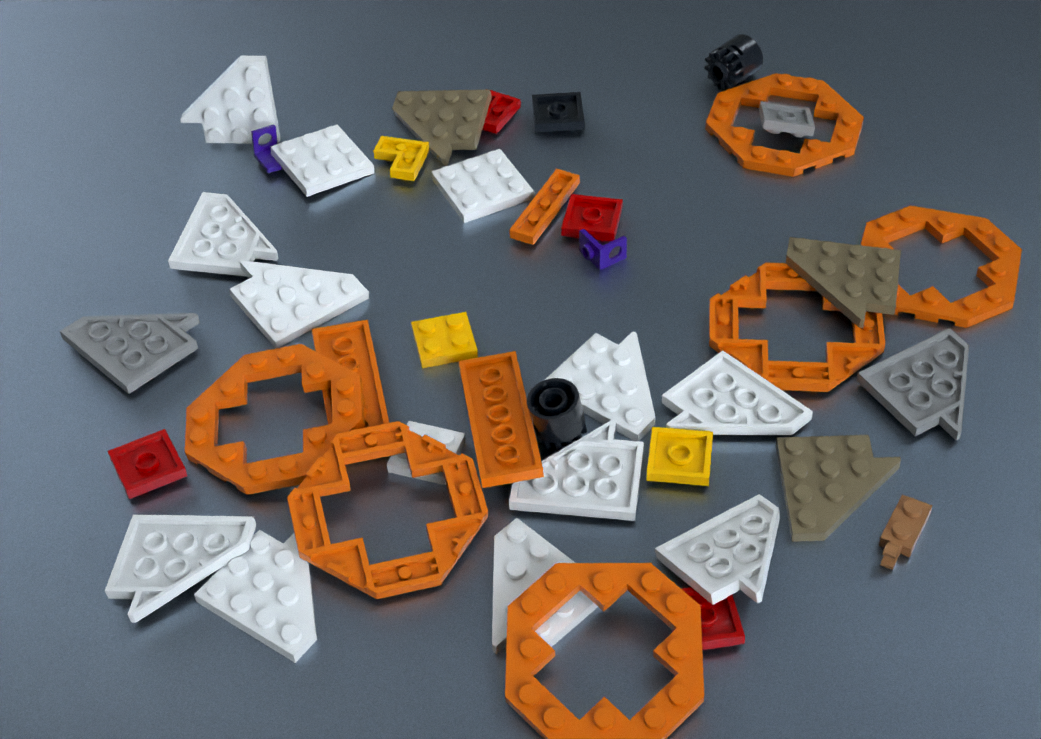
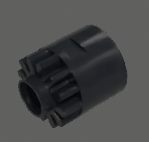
M739 34L709 53V56L705 58L708 65L704 69L708 71V79L714 82V86L721 84L722 90L726 88L731 89L762 67L763 54L753 38L745 34Z
M551 378L541 381L530 390L527 396V407L539 443L544 442L545 449L548 450L555 444L556 451L558 452L562 449V446L570 445L582 438L581 434L587 432L579 392L572 382L562 378Z

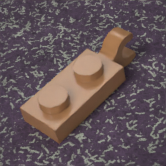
M902 494L880 537L879 546L884 548L881 566L893 570L900 554L907 557L911 556L929 519L933 505Z

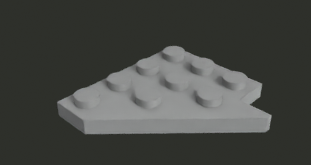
M196 313L86 316L65 327L60 333L65 342L125 392L130 394L198 349L196 340L186 332L198 325L200 321Z
M948 328L858 372L857 382L914 436L939 424L955 440H958L962 431L969 345Z

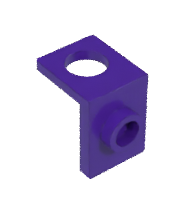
M273 124L251 131L254 157L265 171L271 173L283 169L271 155V146L278 144L276 126ZM263 134H270V141L267 144L260 145L258 142L259 138Z
M585 229L579 231V250L586 260H590L599 270H602L626 259L627 238L622 236L602 246ZM620 246L618 254L609 258L611 250Z

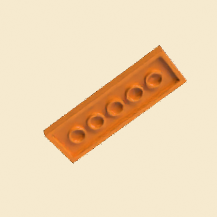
M368 319L312 329L316 352L360 374L363 383L365 426L363 428L389 423ZM331 388L322 390L327 421L328 424H332Z
M516 351L458 361L482 488L544 477Z

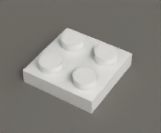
M412 421L407 423L410 431L422 437L425 434L445 444L446 449L460 455L466 442L465 433ZM406 454L392 455L387 463L388 472L412 478ZM443 472L415 477V479L446 485Z

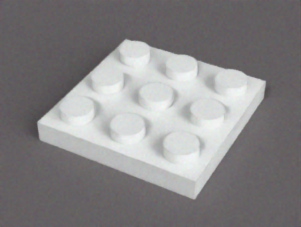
M338 124L271 146V155L278 161L306 197L374 174L373 163Z
M501 149L431 171L433 182L464 223L519 205L534 198V190Z

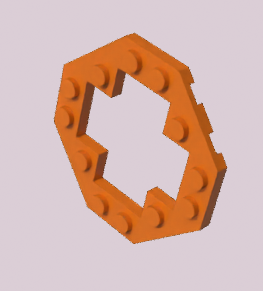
M775 73L717 93L706 120L705 130L710 135L714 134L719 139V144L729 154L733 153L738 158L737 163L742 168L795 177L803 174V170L813 166L817 169L833 163V159L843 156L847 158L854 155L864 117L823 80ZM770 95L817 102L814 109V117L836 121L830 142L805 138L800 153L753 146L755 130L734 127L733 124L741 105L759 108L760 101L768 102Z
M910 205L866 222L861 241L862 246L894 249L888 243L926 229L941 244L964 235L992 260V262L978 267L976 274L988 287L951 303L934 286L909 295L898 284L894 315H898L899 312L915 314V319L938 323V319L953 321L955 326L968 328L1013 308L1022 249L987 218Z
M765 262L750 277L745 275L731 284L730 289L722 295L717 293L710 298L709 346L718 353L723 350L781 390L829 392L884 353L885 350L882 313L867 311L863 328L858 327L852 322L854 343L826 342V363L769 361L768 340L739 339L738 308H766V289L817 291L786 263ZM822 295L823 310L840 311Z
M303 344L245 354L186 408L185 454L189 461L196 465L198 463L207 468L209 473L224 482L229 481L246 495L300 485L306 478V472L318 457L323 456L331 446L330 442L337 433L361 429L365 426L361 376ZM302 373V387L305 393L331 388L332 424L303 429L302 453L247 463V447L244 441L218 446L219 410L246 405L248 383Z
M399 421L337 433L330 442L331 446L323 456H319L306 472V478L287 496L299 557L375 599L440 586L488 518V508L473 459L463 453L458 455L446 449L445 444L425 434L422 437L410 431L409 426ZM405 453L412 478L443 472L455 518L426 524L431 552L369 565L363 537L334 544L330 543L320 497L351 491L345 465Z
M556 563L508 605L505 677L506 703L543 739H666L704 702L701 607L652 563ZM628 590L673 630L653 650V657L675 677L630 720L606 697H603L579 720L534 677L556 656L555 650L535 631L579 591L585 594L604 612Z

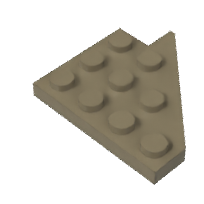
M490 89L398 91L392 110L394 115L419 141L429 142V151L444 166H448L452 150L477 149L492 95Z
M789 237L786 264L858 327H864L866 311L890 315L895 314L901 250Z
M869 435L778 437L776 440V450L792 542L824 541L900 468L901 458H874Z

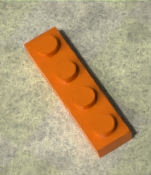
M556 169L509 229L510 238L534 245L580 184V175Z

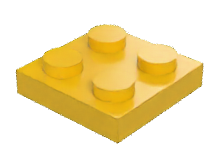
M466 312L411 322L422 368L478 358L477 346Z
M652 427L646 481L709 486L713 432Z

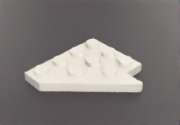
M241 55L182 114L181 123H202L206 143L252 144L251 131L274 124L277 132V143L279 144L281 137L266 56ZM268 133L263 134L259 138V144H267L271 139V135Z
M202 192L168 262L170 269L246 276L241 270V261L254 262L255 259L277 261L278 253L274 246L227 194Z
M245 260L240 262V266L249 279L229 289L231 298L275 348H280L369 299V291L353 274Z
M634 331L619 345L595 333L545 379L562 378L572 382L578 389L585 414L603 424L610 420H616V431L633 441H640L655 426L654 408L637 333Z
M723 350L662 395V404L678 414L666 424V428L713 432V435H793L812 420L813 414L812 410Z
M610 420L541 461L544 477L514 482L509 499V509L635 521L644 442L616 440V420Z
M758 494L656 547V558L712 605L739 590L758 604L762 602L780 520L779 508Z
M133 514L105 588L108 599H133L127 615L132 623L138 622L228 564L233 558L239 557L248 551L257 525L254 517Z
M518 518L494 536L492 650L495 654L500 652L507 644L508 605L556 563H575ZM579 591L535 632L552 647L598 606Z
M258 530L253 535L249 550L221 567L194 594L197 603L294 663L317 640L309 562L299 557L295 533L282 543L263 531Z

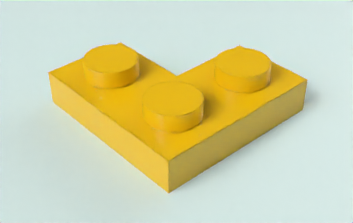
M381 136L373 153L374 159L393 161L389 170L390 178L415 181L430 149L429 142Z

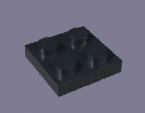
M581 92L532 95L535 132L548 133L551 131L585 129Z

